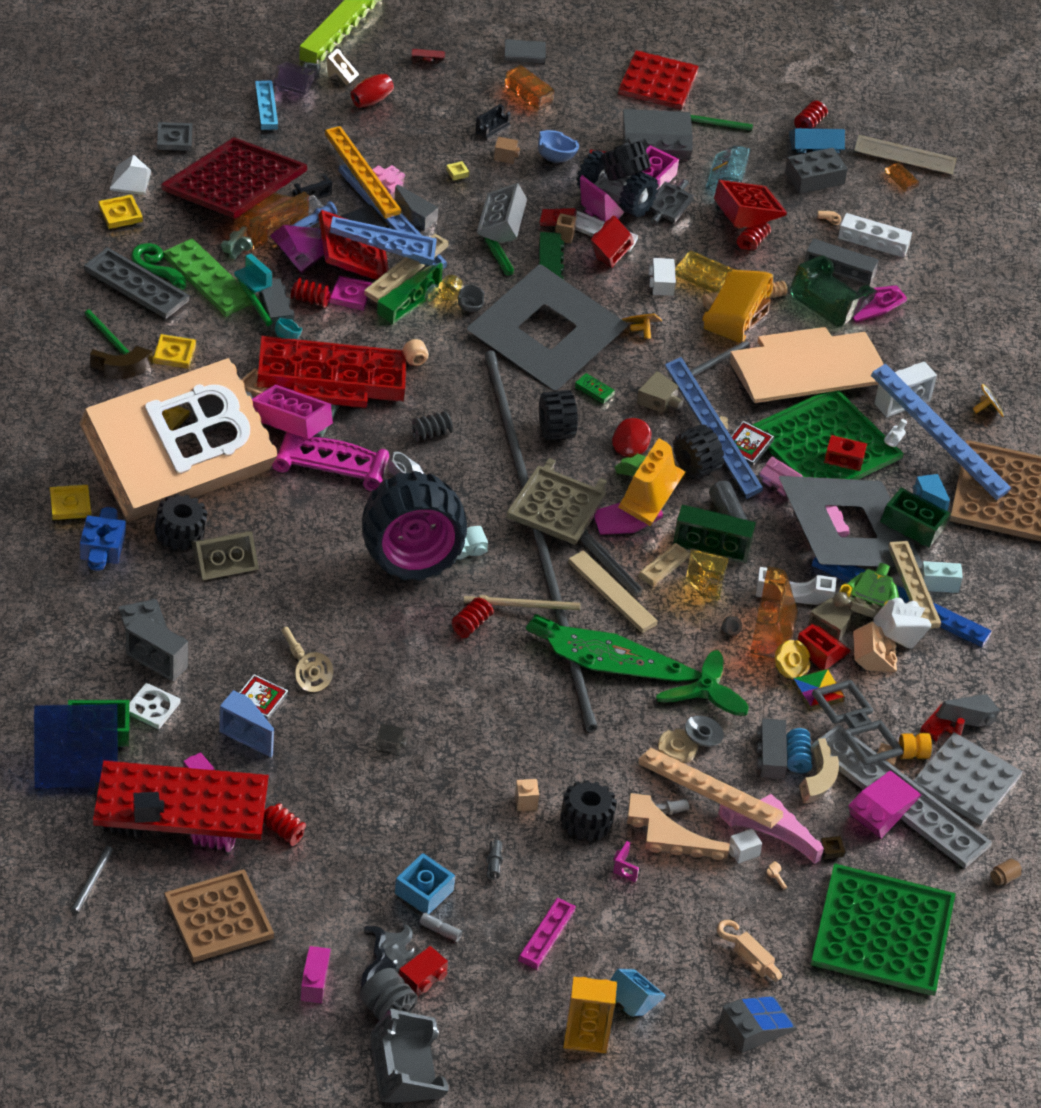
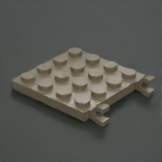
M548 458L544 467L537 466L507 511L506 518L576 545L606 498L607 492H605L606 488L604 487L607 480L600 478L595 487L554 472L555 468L553 466L556 460Z

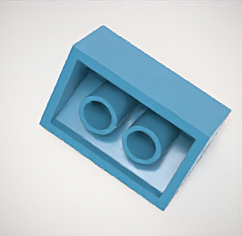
M795 128L789 131L792 150H797V153H807V150H813L814 152L834 148L837 154H840V151L845 150V129Z

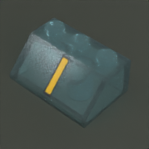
M734 145L716 154L706 189L716 191L718 180L743 183L751 149Z

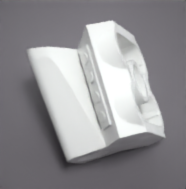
M901 598L889 599L874 617V623L882 628L886 637L909 649H912L931 628V623L928 619L920 618L925 608L919 606L916 601L904 603Z

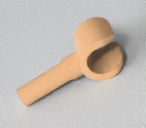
M774 861L769 865L767 875L771 878L774 877L782 889L785 890L787 886L778 874L781 871V866Z

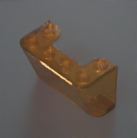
M768 566L760 602L761 608H759L750 653L775 658L778 646L784 641L793 640L798 608L787 573L782 569ZM768 615L772 620L764 621L762 616Z

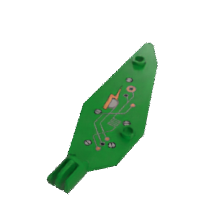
M534 614L526 626L528 632L548 640L556 654L590 670L669 681H690L702 678L701 672L615 633L559 626L538 614Z

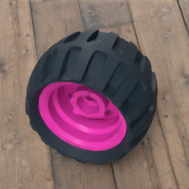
M412 471V473L405 474L401 472L388 480H383L379 487L371 492L363 510L362 534L371 557L383 570L391 575H397L403 580L416 579L421 581L425 580V578L436 577L442 574V571L450 568L455 563L457 556H460L465 545L467 520L461 501L448 484L429 473L426 475L420 471Z

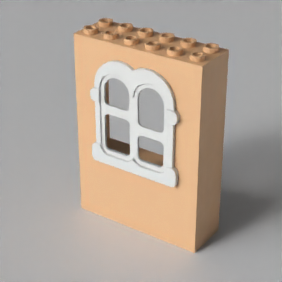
M229 358L85 408L79 423L127 523L157 512L159 503L162 500L165 501V498L168 496L174 497V494L185 496L186 494L190 495V498L193 499L194 497L270 470L277 457L276 447L271 444L269 433L263 428L261 417L258 412H255L253 401L250 396H247L245 385L239 379L237 369ZM206 395H216L223 401L224 409L220 414L207 418L197 400ZM189 403L198 422L171 431L163 418L162 411ZM220 422L233 424L237 430L236 439L219 447L211 448L202 429ZM189 433H194L203 452L189 458H184L175 439Z

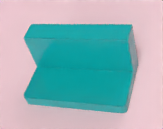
M252 253L245 256V267L234 272V276L253 293L272 286V271Z

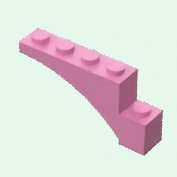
M772 794L761 799V801L783 811V818L772 828L720 804L718 814L730 827L753 828L754 830L767 833L793 846L814 864L821 861L824 849L822 844Z

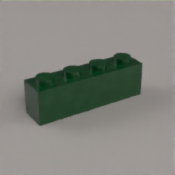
M540 232L538 265H543L564 280V276H561L564 272V264H561L564 261V252H561L564 250V240H561V233Z

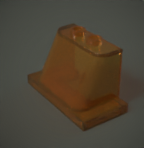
M304 191L295 197L273 193L264 201L253 206L252 209L241 214L240 217L235 218L234 224L239 229L242 226L247 227V234L252 238V249L255 250L268 243V229L287 219H290V225H293L308 216L309 194Z

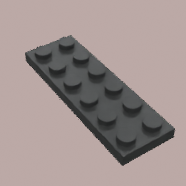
M108 247L84 265V271L165 319L189 301L187 293Z

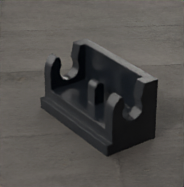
M499 104L476 118L475 132L488 140L511 127L510 111L506 112L505 115L504 106Z
M322 175L323 180L316 184L303 188L298 183L294 184L296 189H293L292 193L302 205L331 196L333 182L326 175Z

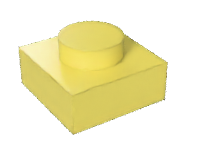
M463 161L447 165L446 170L453 181L469 177V170Z

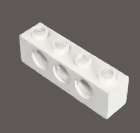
M846 213L840 226L838 239L904 258L910 245L912 232Z

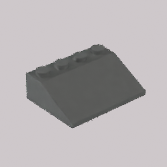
M623 109V144L643 141L645 149L651 145L678 159H690L693 151L690 112Z

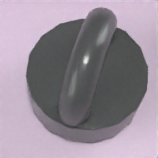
M728 616L723 620L721 630L727 635L735 636L742 630V622L738 617Z

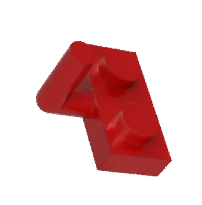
M942 704L920 729V733H929L931 739L936 742L945 732L951 735L956 733L961 736L965 723L963 718H958L956 726L953 727L951 725L954 721L938 718L936 714Z

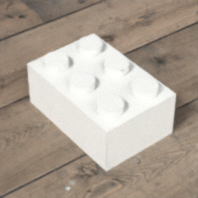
M925 361L895 372L925 403L931 401L937 375ZM879 384L874 404L886 418L905 411Z

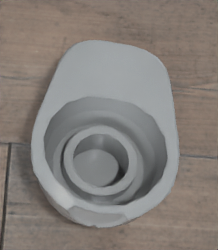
M393 452L388 460V469L393 476L401 472L403 474L412 473V471H420L423 474L421 467L401 452Z

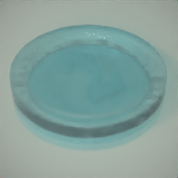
M436 284L431 285L425 293V299L428 301L434 300L438 295L439 286Z

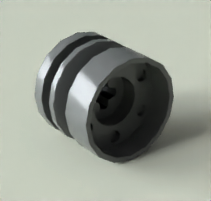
M386 968L374 974L364 984L360 992V999L370 1011H373V1014L379 1021L390 1009L411 1013L418 1002L416 993L411 990L408 984L404 983V980L394 968Z

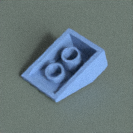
M233 690L220 705L219 732L272 757L274 728L250 698Z

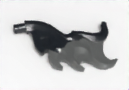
M404 924V930L400 933L386 932L377 926L364 927V933H373L376 936L373 954L376 960L363 972L361 989L374 974L383 969L394 968L399 974V969L413 956L414 948L409 951L405 949L413 936L412 929L408 925Z

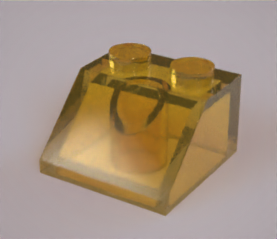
M691 549L686 579L700 596L720 600L729 558Z

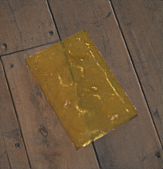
M690 250L675 268V276L709 291L719 293L725 283L727 273L731 272L733 268Z

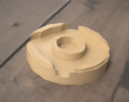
M683 729L667 730L659 738L658 751L682 763H687L695 758L698 744L694 743Z

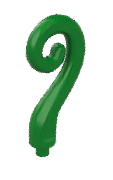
M152 243L137 245L132 250V262L156 276L167 279L176 288L181 290L186 288V278L176 269L149 264L162 260L164 255L161 247ZM145 252H153L155 255H149ZM143 253H145L144 256H143V259H144L145 261H143V260L141 259V257H140L141 254H143Z

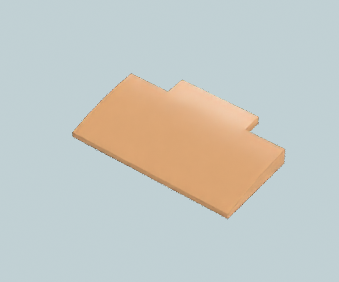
M826 327L758 336V343L761 347L731 351L730 364L754 403L879 385L871 377V374L874 370L884 365L866 332L831 336Z

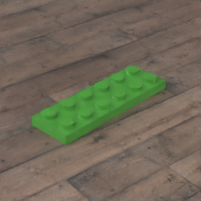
M193 238L163 251V257L225 317L252 305L239 282Z

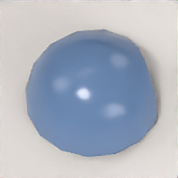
M555 130L540 131L538 151L547 161L564 163L572 159L578 152L579 144L577 140L574 141L570 137L563 135V132Z

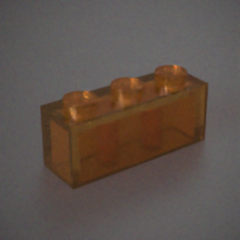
M522 65L506 72L505 86L538 111L553 103L555 90Z

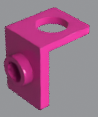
M626 841L622 850H617L614 856L613 873L636 882L639 867L625 862L630 849V842ZM623 868L630 869L633 874L626 873Z

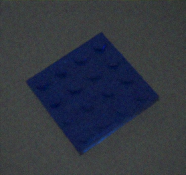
M117 704L35 705L34 788H95V782H100L103 760L118 762Z

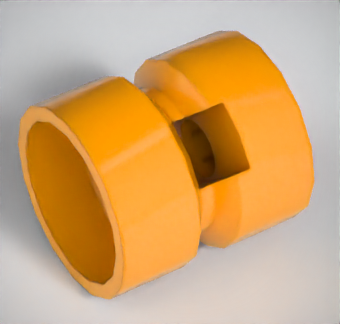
M912 733L900 734L898 743L904 750L903 754L900 755V759H913L914 756L917 759H930L932 742L929 733H919L915 737Z

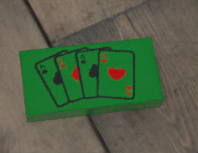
M587 373L575 382V388L602 404L615 395L614 389Z

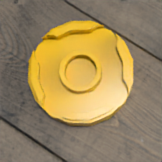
M788 640L781 643L775 653V663L779 672L789 679L807 674L810 668V653L806 646L797 640Z

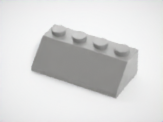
M518 183L487 193L477 229L478 235L500 243L510 242L517 238L527 201Z

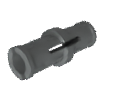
M494 840V845L493 841L489 843V854L487 855L486 862L488 863L487 877L491 880H496V878L500 877V866L503 863V857H501L503 844L499 840Z

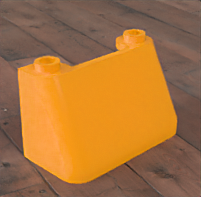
M734 269L728 272L725 277V283L712 306L703 315L704 329L738 343L744 342L746 339L744 330L746 331L750 327V321L761 301L766 299V297L769 298L772 293L773 274L763 271Z

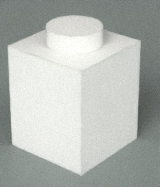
M753 828L732 835L730 838L729 854L735 858L738 864L760 856L762 842Z

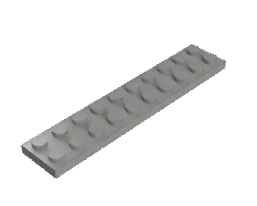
M840 724L820 738H826L827 745L831 751L830 757L838 756L839 771L863 790L891 770L918 791L921 797L900 819L964 869L991 847L992 842L888 761L883 760L863 765L841 735L845 728ZM852 736L866 756L877 754L858 738Z

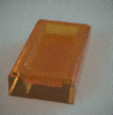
M900 163L886 167L885 173L905 192L919 186L920 182Z

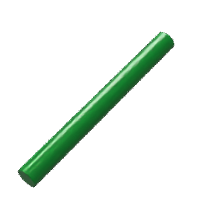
M690 115L691 122L749 131L753 129V124Z
M237 278V281L266 326H271L273 322L256 295Z
M91 310L85 311L84 315L122 355L130 352Z

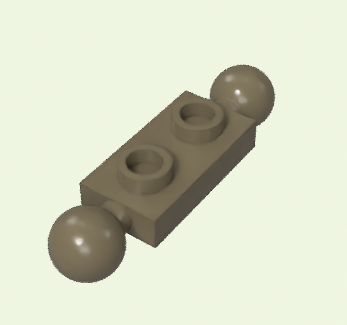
M843 592L836 593L833 597L835 606L839 608L847 606L850 610L874 618L882 609L878 604H867L862 598L855 597L853 599Z

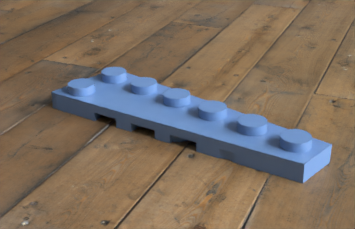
M332 217L330 233L419 261L423 265L433 266L436 238Z

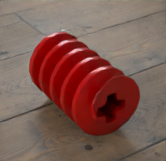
M818 100L812 101L795 117V127L814 129L828 115L827 107Z
M765 222L745 228L737 238L738 246L743 250H756L771 233L770 225Z
M299 278L292 287L290 298H296L298 301L302 299L305 303L309 301L312 305L315 303L316 306L322 305L323 308H326L329 303L330 291L328 290V285L322 289V284L319 283L316 288L315 282H312L309 286L308 280H305L302 284V279Z
M474 598L462 611L453 617L451 623L454 631L460 637L468 638L470 634L479 628V625H482L484 621L488 620L489 616L493 615V607L483 598Z
M281 803L266 808L263 823L268 828H272L273 832L278 833L291 846L298 844L304 835L306 823H300V818H294L295 815L293 813L288 814L289 810L287 808L282 809Z

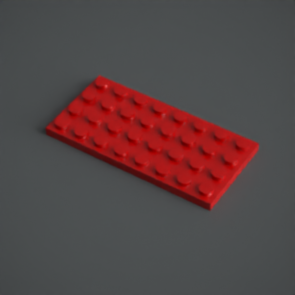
M103 760L93 826L261 840L269 775ZM159 792L160 800H164V813H160V822L134 823L133 793Z

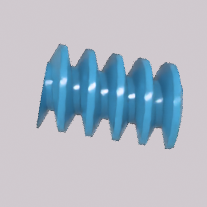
M803 728L790 730L786 734L787 767L794 773H807L812 769L810 733Z

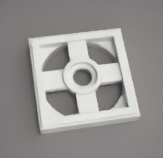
M145 683L130 702V716L156 729H160L179 706L180 698ZM147 693H151L156 696L153 700L150 701L143 699V697ZM164 700L170 702L169 710L160 706ZM136 705L144 708L142 714L136 710ZM150 705H155L156 708H155V709H150L149 706H150ZM151 715H160L159 717H151Z

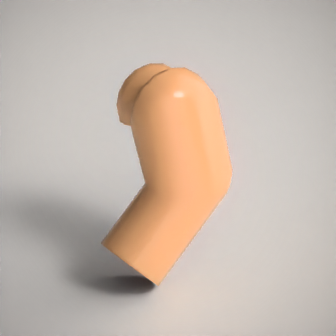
M834 211L817 212V219L827 220L832 225H838L841 222V216Z

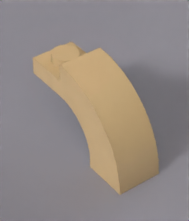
M826 738L818 739L811 747L817 772L815 776L805 777L799 785L803 804H808L821 798L837 778L839 771L838 756L830 757L831 751L827 745Z

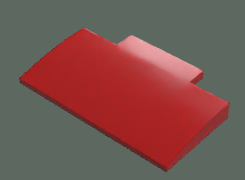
M261 336L257 387L271 388L274 385H278L333 405L367 408L368 398L404 402L406 358L403 350Z

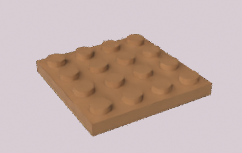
M245 869L164 892V898L193 963L274 939L272 927Z

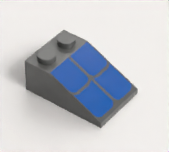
M775 996L741 998L722 1007L720 1022L741 1053L797 1030L796 1025Z

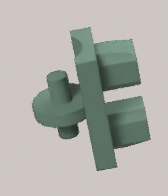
M242 226L239 231H233L230 234V240L222 242L223 252L229 253L231 259H236L243 250L249 251L253 247L252 238L247 234V227Z

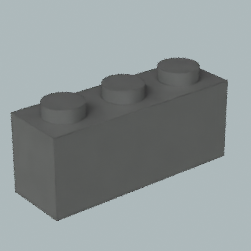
M280 278L272 279V286L259 291L262 306L273 322L269 326L270 331L275 330V324L279 318L294 320L293 309L290 310V299L286 297L285 285H282Z
M762 718L761 726H757L756 738H760L756 752L760 754V757L757 758V769H760V777L785 779L787 769L786 720Z

